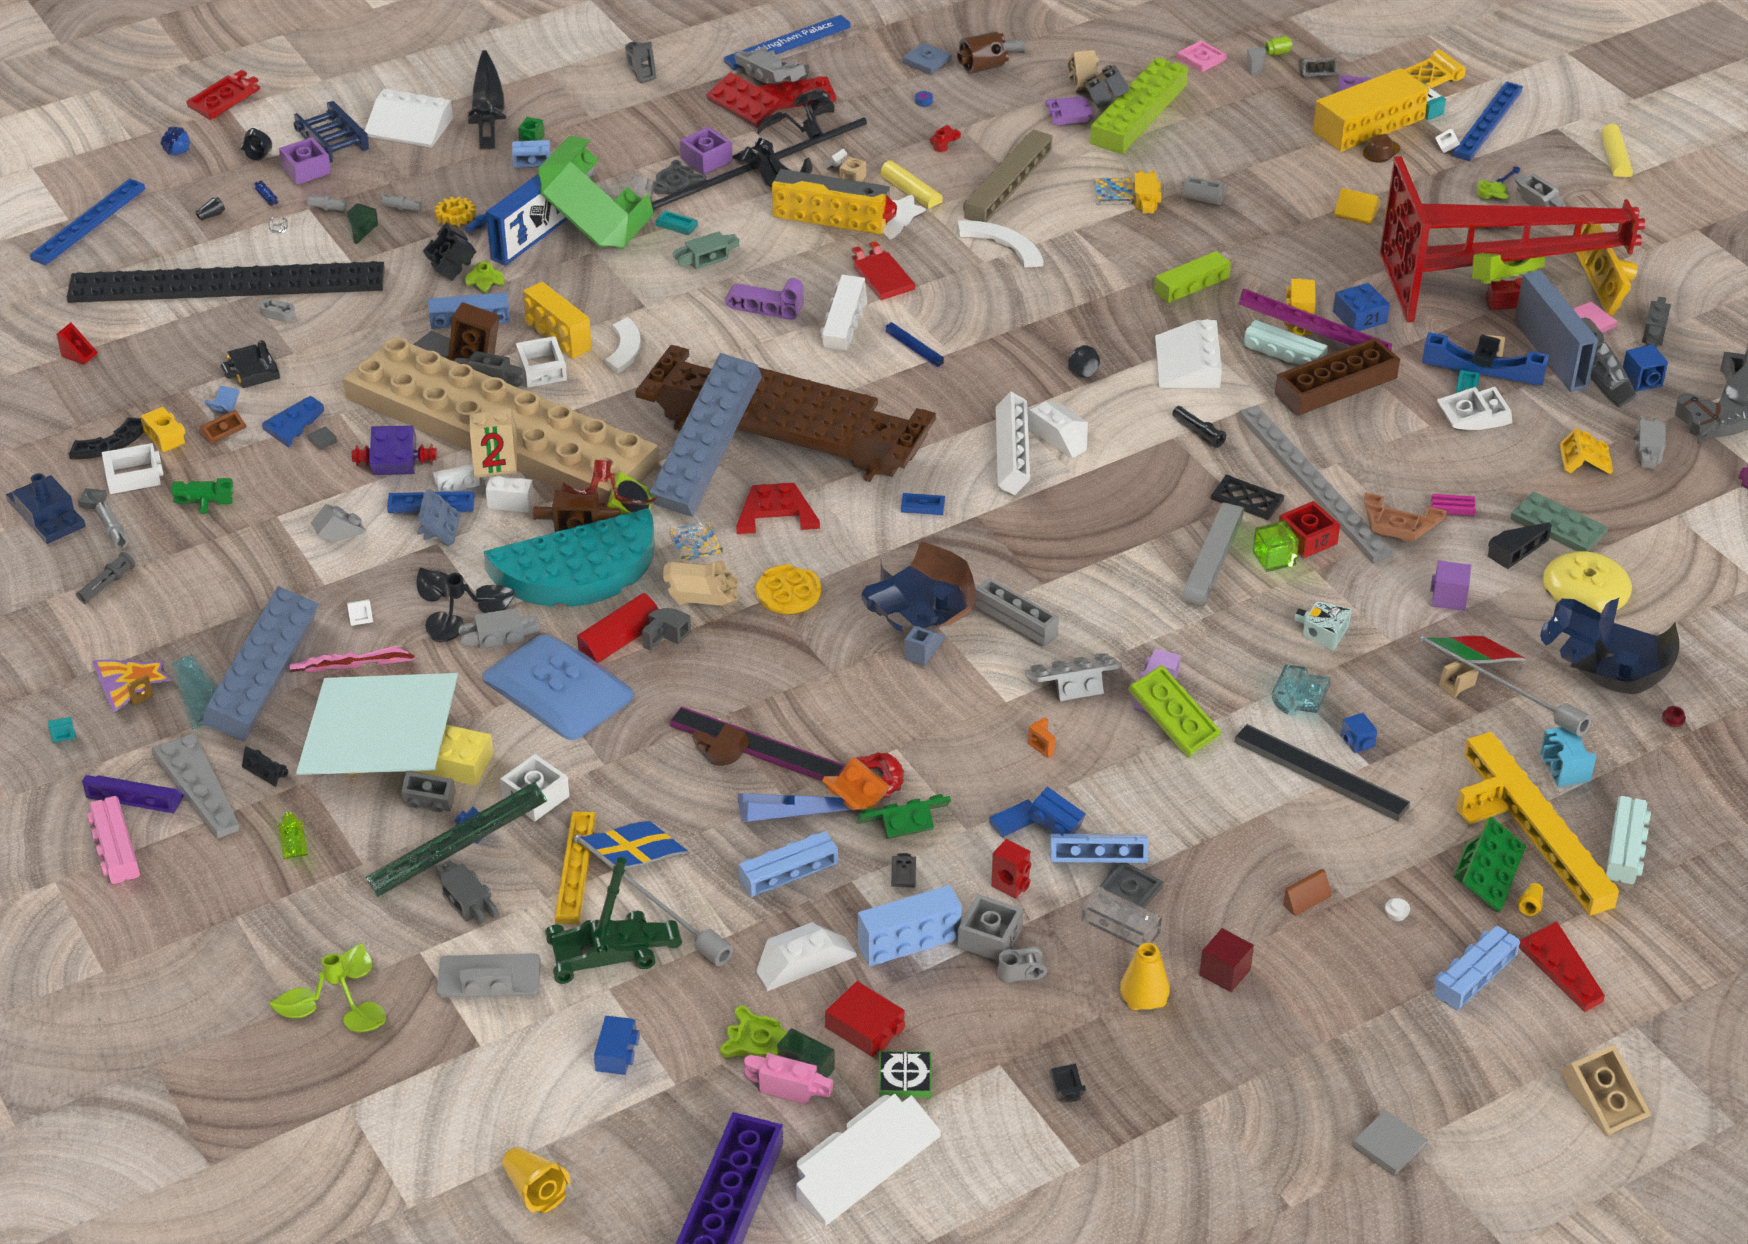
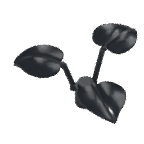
M821 88L813 89L810 92L801 94L794 100L795 106L804 104L807 112L806 116L808 119L803 122V127L787 113L782 114V112H778L765 118L760 123L757 133L759 135L765 128L784 118H788L802 133L806 132L808 138L811 139L822 134L815 116L824 113H834V103L832 100H827L809 111L807 102L815 99L822 93Z
M420 567L417 575V590L423 599L437 601L441 596L446 597L447 594L450 597L448 614L445 612H435L426 620V631L431 639L436 642L450 641L460 634L459 628L464 625L463 619L452 614L454 599L460 598L465 591L474 602H478L479 609L484 613L505 610L516 595V591L508 587L484 585L476 590L475 597L468 584H464L463 576L459 573L448 575L444 572L427 570Z

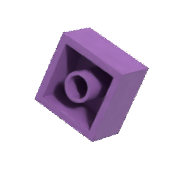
M707 127L680 140L681 159L702 174H706L733 161L732 142L712 128Z
M313 137L279 148L281 166L296 184H303L331 174L329 155Z

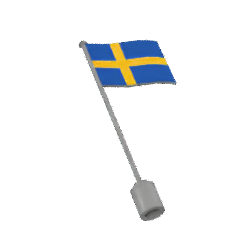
M651 821L632 823L594 835L582 836L577 834L574 837L576 843H581L612 869L618 857H623L627 860L625 869L643 866L670 856L688 854L689 852ZM624 873L622 877L696 936L695 948L716 966H722L729 961L734 951L732 945L711 929L699 933Z

